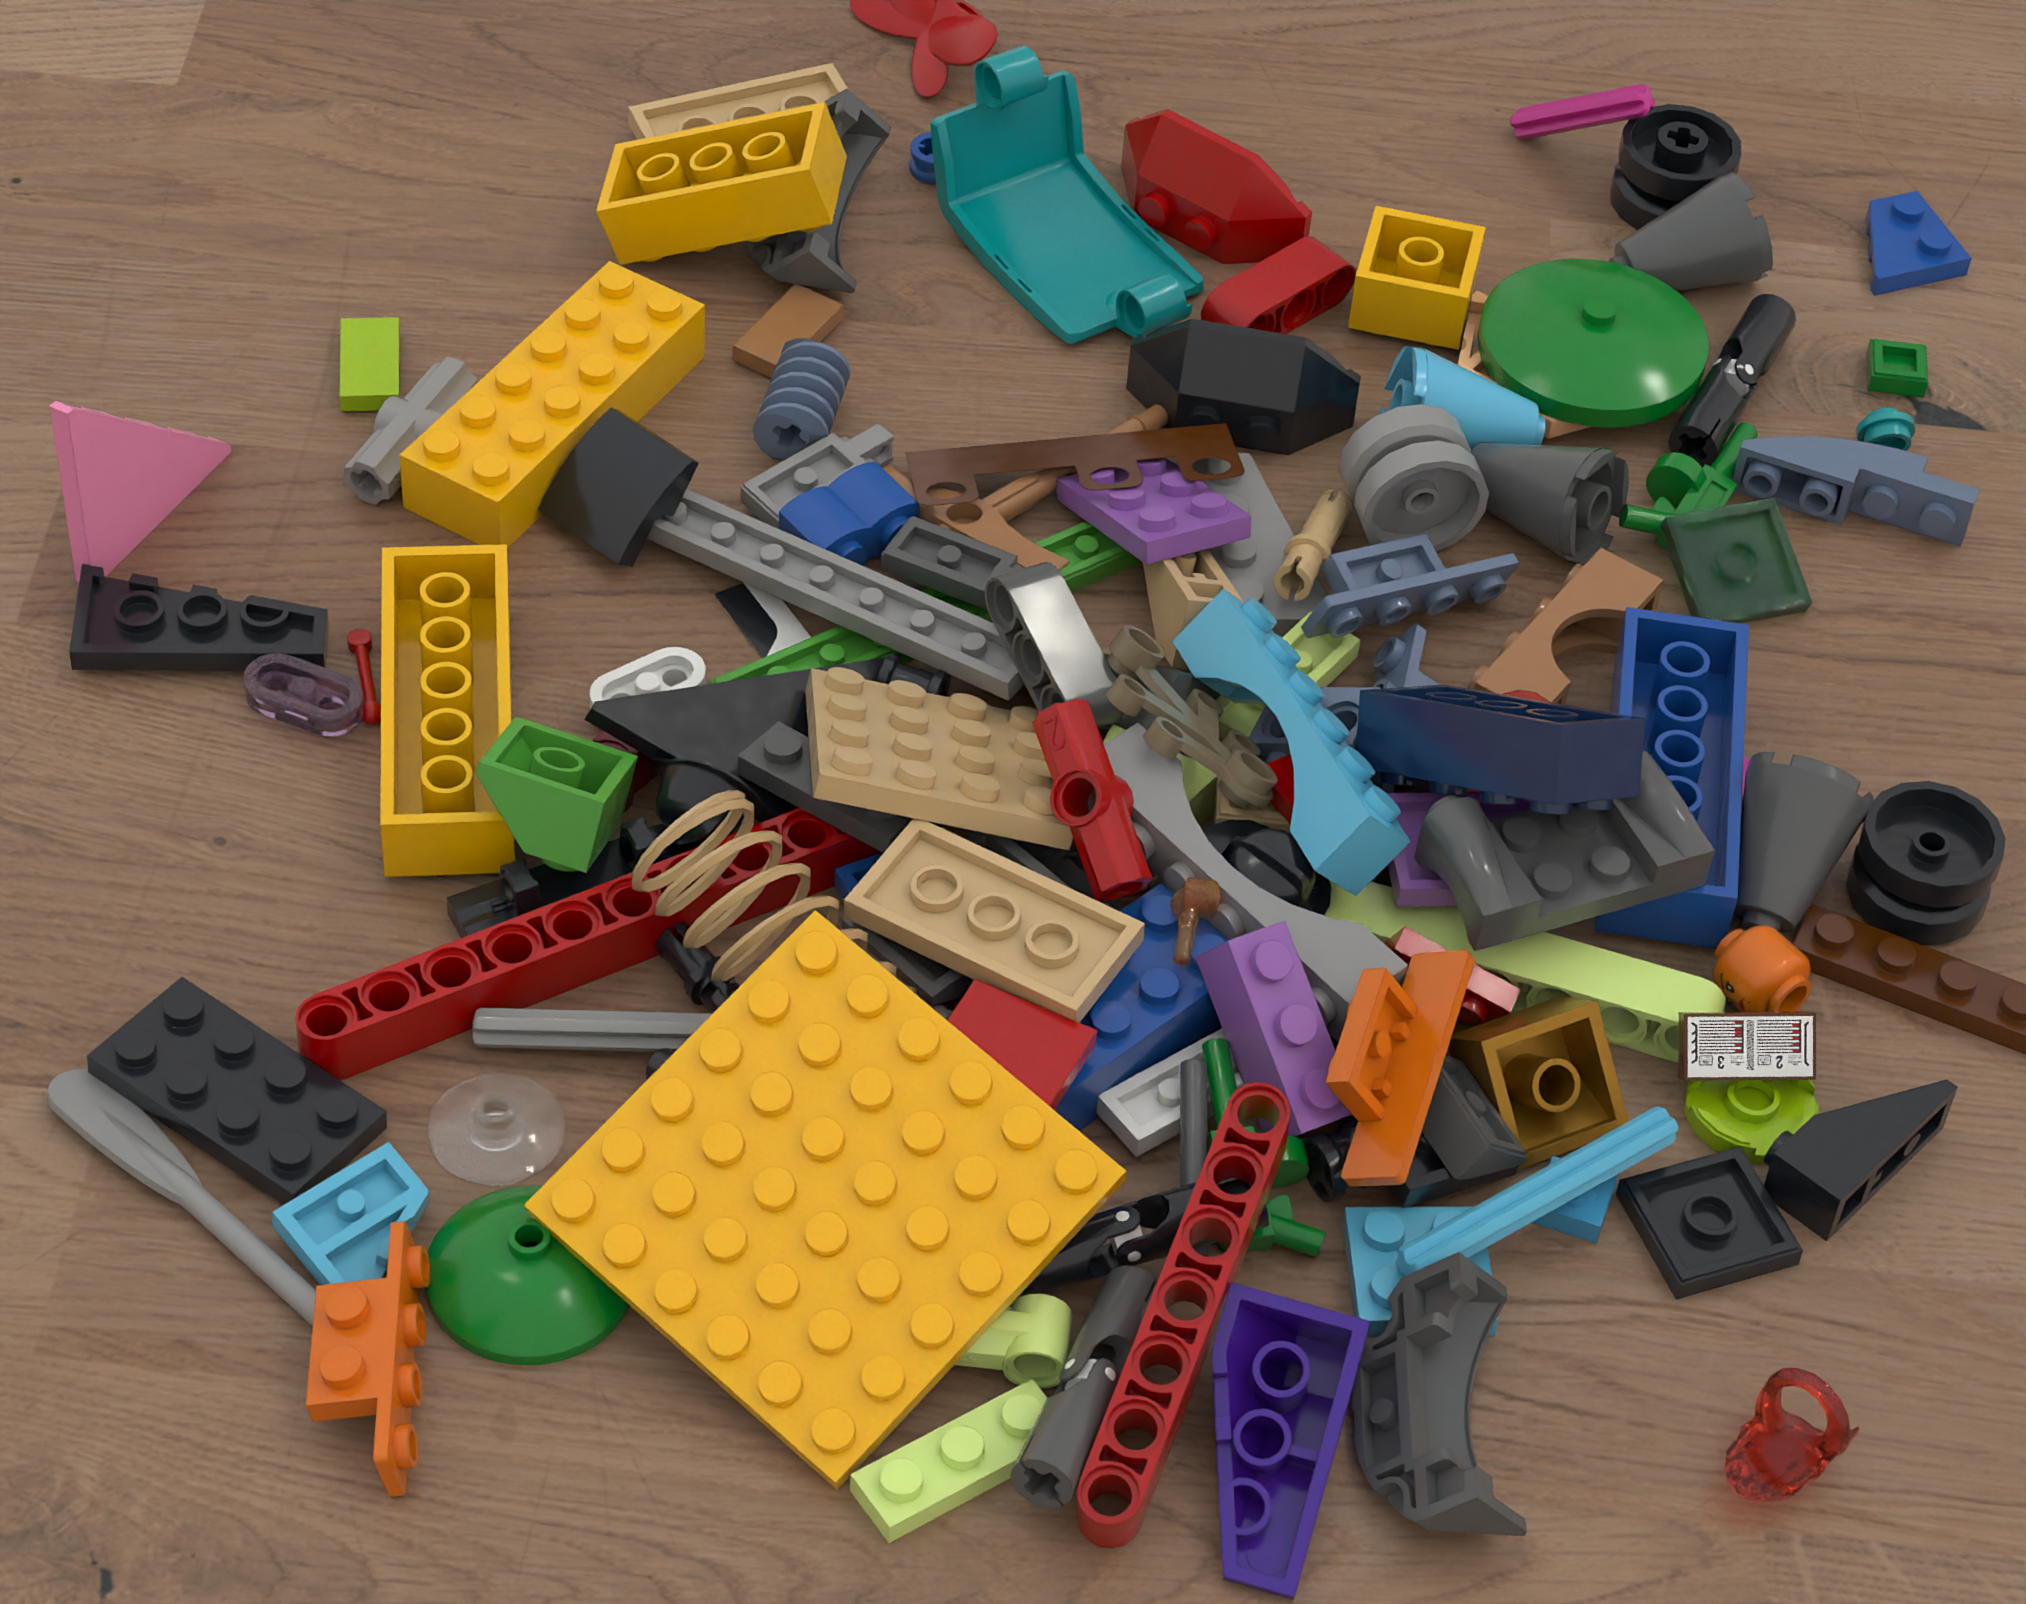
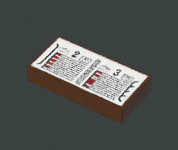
M1810 1011L1679 1012V1079L1684 1081L1816 1080V1013Z

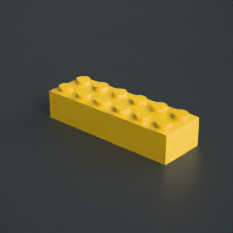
M609 261L399 455L403 508L478 545L507 544L508 548L543 514L538 510V507L556 474L582 437L610 408H615L638 422L705 357V304Z
M507 544L382 548L380 784V827L384 877L500 873V866L515 861V837L477 777L476 771L478 762L512 721Z

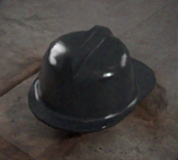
M654 757L649 759L650 767L662 778L656 798V815L666 826V829L695 805L714 794L728 790H737L745 794L744 799L754 804V818L763 812V802L758 794L743 780L721 767L694 758L665 759ZM730 810L707 819L684 833L673 844L681 845L692 842L701 845L723 822ZM742 813L737 824L728 835L739 831L744 819V813Z
M1227 820L1211 825L1203 831L1208 841L1226 861L1258 887L1294 906L1325 916L1331 900L1330 881L1313 869L1292 834L1284 830L1271 829L1251 820Z

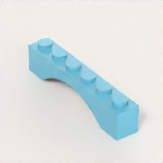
M1222 589L1172 642L1196 679L1233 703L1259 704L1269 707L1276 715L1288 740L1294 768V805L1290 832L1317 873L1357 896L1411 842L1396 820L1401 814V810L1387 793L1373 785L1370 780L1375 774L1373 767L1358 751L1348 746L1345 742V739L1350 735L1348 729L1332 712L1321 705L1320 701L1325 697L1323 691L1308 675L1296 667L1301 658L1286 640L1273 632L1272 628L1277 624L1273 615L1254 598L1250 597L1244 603L1225 589Z

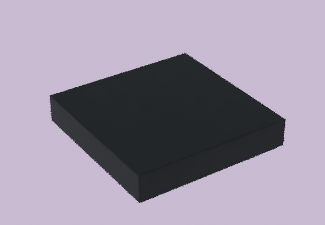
M1741 1146L1619 1180L1616 1196L1676 1300L1799 1265L1803 1249Z

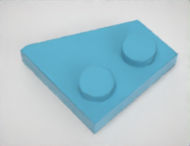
M387 1142L272 1212V1227L319 1285L384 1278L387 1274L391 1222L406 1221L412 1233L429 1205L430 1191L393 1146Z

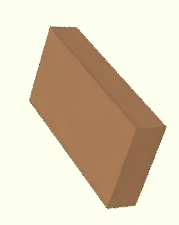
M794 284L733 345V361L772 378L785 342L796 338H807L821 342L843 320L844 305L806 287Z

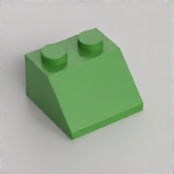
M516 716L478 762L476 775L524 853L542 858L546 865L556 870H578L587 873L621 824L638 756Z

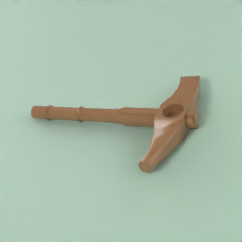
M1155 404L1137 415H1130L1127 421L1104 434L1160 429L1168 423V415L1161 405ZM884 466L883 469L917 501L912 480L904 476L893 466ZM1076 467L1048 468L1025 474L982 500L976 499L967 503L936 506L919 504V518L1018 555L1017 564L1023 568L1043 562H1050L1061 571L1069 564L1068 559L1026 539L1012 528L1007 521L1032 508L1041 499L1056 490V478L1077 473ZM931 486L927 490L929 496L937 499H952L964 494L936 486Z

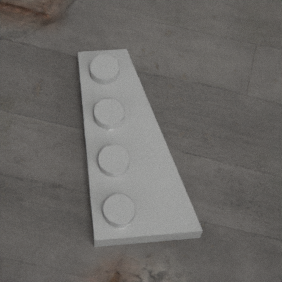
M1238 453L1245 469L1243 475L1236 478L1205 480L1201 482L1217 493L1224 495L1233 504L1251 515V538L1208 548V550L1244 603L1250 597L1260 602L1277 621V624L1272 628L1273 632L1284 637L1310 611H1314L1321 600L1326 597V594L1318 579L1314 581L1309 595L1300 601H1294L1297 588L1293 589L1289 600L1282 598L1276 592L1273 584L1274 575L1283 564L1284 548L1294 534L1251 454ZM1217 458L1202 459L1192 465L1194 471L1202 474H1220L1226 472L1231 467L1229 462Z

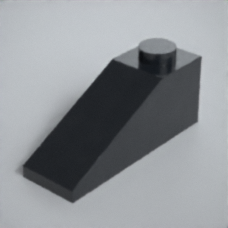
M1947 1079L1820 1113L1811 1117L1796 1133L1792 1134L1788 1130L1784 1131L1773 1142L1764 1158V1164L1769 1166L1764 1183L1766 1190L1775 1205L1825 1241H1828L1943 1129L1958 1086Z

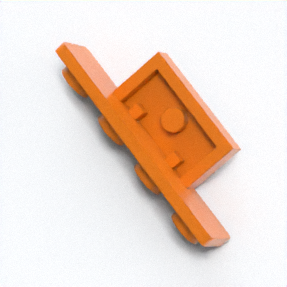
M1468 950L1414 954L1411 957L1402 987L1387 968L1362 970L1354 997L1348 1006L1347 1018L1335 1055L1329 1063L1328 1076L1325 1082L1358 1121L1341 1173L1343 1180L1351 1187L1401 1185L1407 1179L1475 963V959Z
M406 1221L391 1222L387 1278L316 1286L306 1395V1408L313 1422L376 1415L373 1460L389 1497L405 1496L407 1469L416 1468L418 1464V1440L416 1430L413 1424H411L412 1407L421 1405L423 1388L418 1364L415 1363L416 1347L425 1345L427 1336L425 1313L422 1305L419 1303L420 1288H426L430 1284V1261L425 1245L415 1244Z

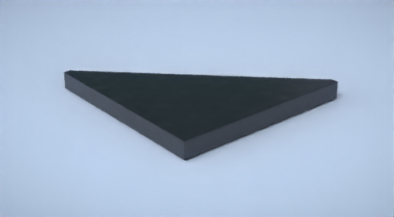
M879 658L814 669L828 671V669L834 667L847 668L861 674L866 680L876 682L885 659ZM811 669L595 701L584 720L649 758H694L729 771L748 784L763 802V812L755 817V819L762 823L799 807L738 775V755L778 721L809 737L805 689Z

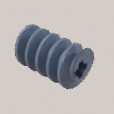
M796 338L785 342L753 426L754 440L759 448L769 457L784 461L829 435L835 421L834 417L845 393V387L851 376L850 364L842 353L832 346L807 338Z

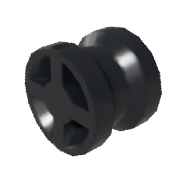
M1357 1120L1340 1124L1335 1134L1327 1137L1317 1133L1303 1140L1310 1169L1306 1177L1317 1196L1325 1202H1332L1342 1198L1346 1194L1347 1188L1351 1187L1343 1180L1341 1173L1358 1123ZM1357 1186V1187H1359V1188H1368V1187H1370V1186Z

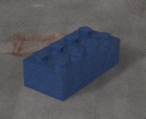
M1445 684L1360 690L1356 751L1370 763L1375 771H1380V781L1383 783L1416 785L1419 783V779L1428 780L1429 791L1461 795L1467 794L1468 788L1479 790V801L1493 804H1517L1519 798L1531 800V811L1546 814L1570 813L1571 803L1573 807L1582 809L1609 810L1612 808V799L1639 797L1646 718Z

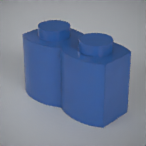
M869 462L846 471L828 487H817L808 490L789 501L779 511V529L864 566L870 558L881 557V553L909 517L919 518V503L877 462Z

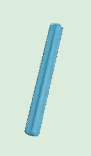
M1653 1107L1405 1244L1398 1250L1396 1265L1399 1272L1407 1276L1457 1252L1469 1258L1674 1143L1676 1139L1675 1133L1679 1129L1675 1118L1670 1117L1665 1108Z

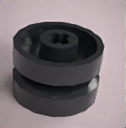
M1666 104L1654 106V109L1650 110L1647 116L1628 120L1622 130L1618 150L1619 162L1615 166L1610 188L1611 205L1623 221L1636 230L1640 229L1719 176L1731 172L1737 174L1742 155L1740 138L1731 125L1713 113L1685 105Z
M1931 781L1900 783L1882 791L1872 802L1870 809L1866 813L1861 827L1859 843L1855 847L1849 866L1846 888L1853 907L1869 925L1921 945L1950 943L1970 934L1984 915L1990 897L1991 885L1997 878L2004 856L2006 838L1998 818L1979 799L1954 786Z

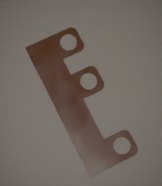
M1226 423L905 452L917 502L926 506L975 501L979 497V492L974 475L1075 466L1081 486L1087 490L1097 491L1130 488L1142 484L1143 478L1137 460L1176 457L1183 477L1191 481L1236 478L1245 473ZM1217 458L1229 462L1231 467L1226 472L1220 474H1202L1194 471L1192 465L1202 459ZM1102 468H1120L1126 470L1129 473V477L1119 483L1103 484L1092 480L1091 474ZM939 483H957L966 489L964 494L952 499H937L927 494L929 487Z

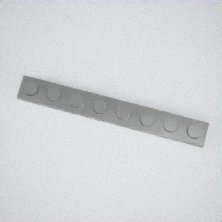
M686 489L674 516L658 514L647 539L936 669L946 671L956 678L1009 701L1024 685L994 623L689 489Z

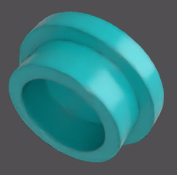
M1885 407L1870 412L1857 425V440L1907 451L1911 447V438L1915 434L1914 419L1909 414L1900 412L1895 408Z

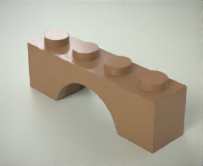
M1600 548L1584 566L1576 564L1571 569L1564 581L1562 590L1553 599L1546 597L1541 601L1533 614L1531 623L1522 633L1515 630L1509 635L1500 651L1499 657L1490 667L1483 664L1478 668L1468 685V689L1566 705L1571 681L1559 669L1556 662L1581 652L1597 651L1616 654L1626 607L1656 611L1663 579Z

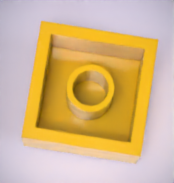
M1375 205L1355 277L1348 328L1367 331L1376 335H1387L1422 342L1431 346H1442L1459 350L1477 280L1486 227Z

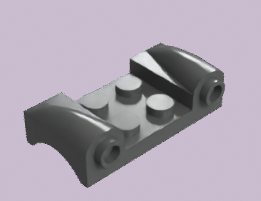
M1643 751L1639 797L1612 799V808L1609 810L1582 809L1573 807L1571 803L1570 813L1546 814L1526 810L1489 821L1477 799L1472 797L1459 798L1458 796L1444 797L1430 807L1422 822L1414 858L1420 867L1430 868L1445 881L1460 909L1468 942L1474 951H1478L1705 886L1715 849L1708 841L1694 815L1672 782L1648 752Z

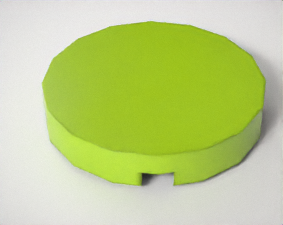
M1811 1080L1687 1081L1684 1091V1114L1693 1133L1710 1149L1716 1152L1741 1146L1748 1160L1751 1163L1764 1164L1767 1151L1780 1134L1786 1130L1792 1134L1796 1133L1811 1117L1819 1114V1103L1817 1105L1814 1097L1815 1087Z

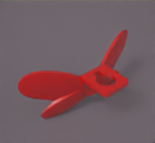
M964 0L850 1L851 10L857 18L875 30L897 37L916 39L911 74L915 89L924 98L933 97L943 89L947 81L949 65L967 67L976 64L986 57L997 40L998 32L996 26L984 18L975 7Z

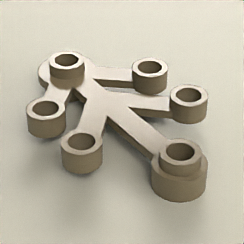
M1124 625L1109 645L1111 654L1107 658V662L1119 676L1106 692L1108 700L1117 709L1129 716L1136 717L1142 709L1156 716V719L1143 734V738L1158 754L1168 759H1174L1182 751L1219 776L1221 781L1218 783V787L1230 801L1243 808H1249L1251 804L1258 807H1266L1273 799L1271 789L1275 786L1278 779L1273 770L1258 758L1261 754L1258 746L1250 738L1236 730H1230L1223 741L1220 742L1219 718L1224 712L1221 705L1209 694L1199 689H1193L1184 701L1155 669L1165 656L1163 648L1143 630L1132 625ZM1141 679L1151 692L1146 690L1138 680Z

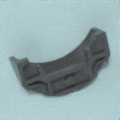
M846 88L824 101L847 155L832 224L822 226L814 231L803 232L799 230L769 236L758 242H747L750 256L762 266V271L777 281L854 293L857 282L844 271L840 258L842 225L854 191L875 154L888 138L891 127Z
M1457 1252L1402 1277L1387 1298L1391 1303L1392 1316L1382 1335L1366 1340L1353 1389L1354 1444L1360 1465L1374 1491L1384 1497L1400 1515L1427 1530L1524 1536L1527 1534L1525 1518L1495 1498L1493 1495L1492 1476L1478 1467L1470 1429L1471 1397L1477 1365L1491 1328L1504 1304L1508 1301L1507 1288L1463 1254Z

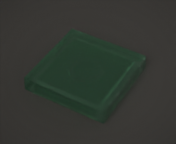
M1775 498L1666 516L1661 523L1660 528L1692 617L1741 624L1806 612L1813 603Z

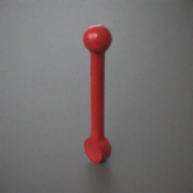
M354 629L347 635V645L349 651L356 654L364 700V704L360 709V717L363 722L375 725L381 722V703L376 701L368 655L373 645L372 635L366 629Z

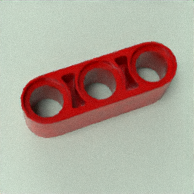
M1307 236L1216 287L1202 306L1201 320L1288 334L1339 304L1354 285L1356 269L1315 237Z

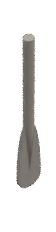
M88 1069L69 1070L57 1075L51 1081L48 1088L47 1101L50 1108L61 1119L133 1177L184 1207L313 1326L316 1289L202 1186L198 1176L185 1157L141 1108L88 1073Z

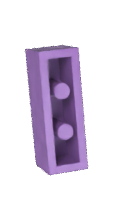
M1284 920L1228 940L1196 956V961L1244 1085L1254 1082L1271 1084L1281 1090L1288 1099L1291 1110L1288 1136H1297L1352 1115L1325 1083L1330 1060L1336 1051L1286 921ZM1257 1118L1262 1133L1274 1128L1267 1120Z

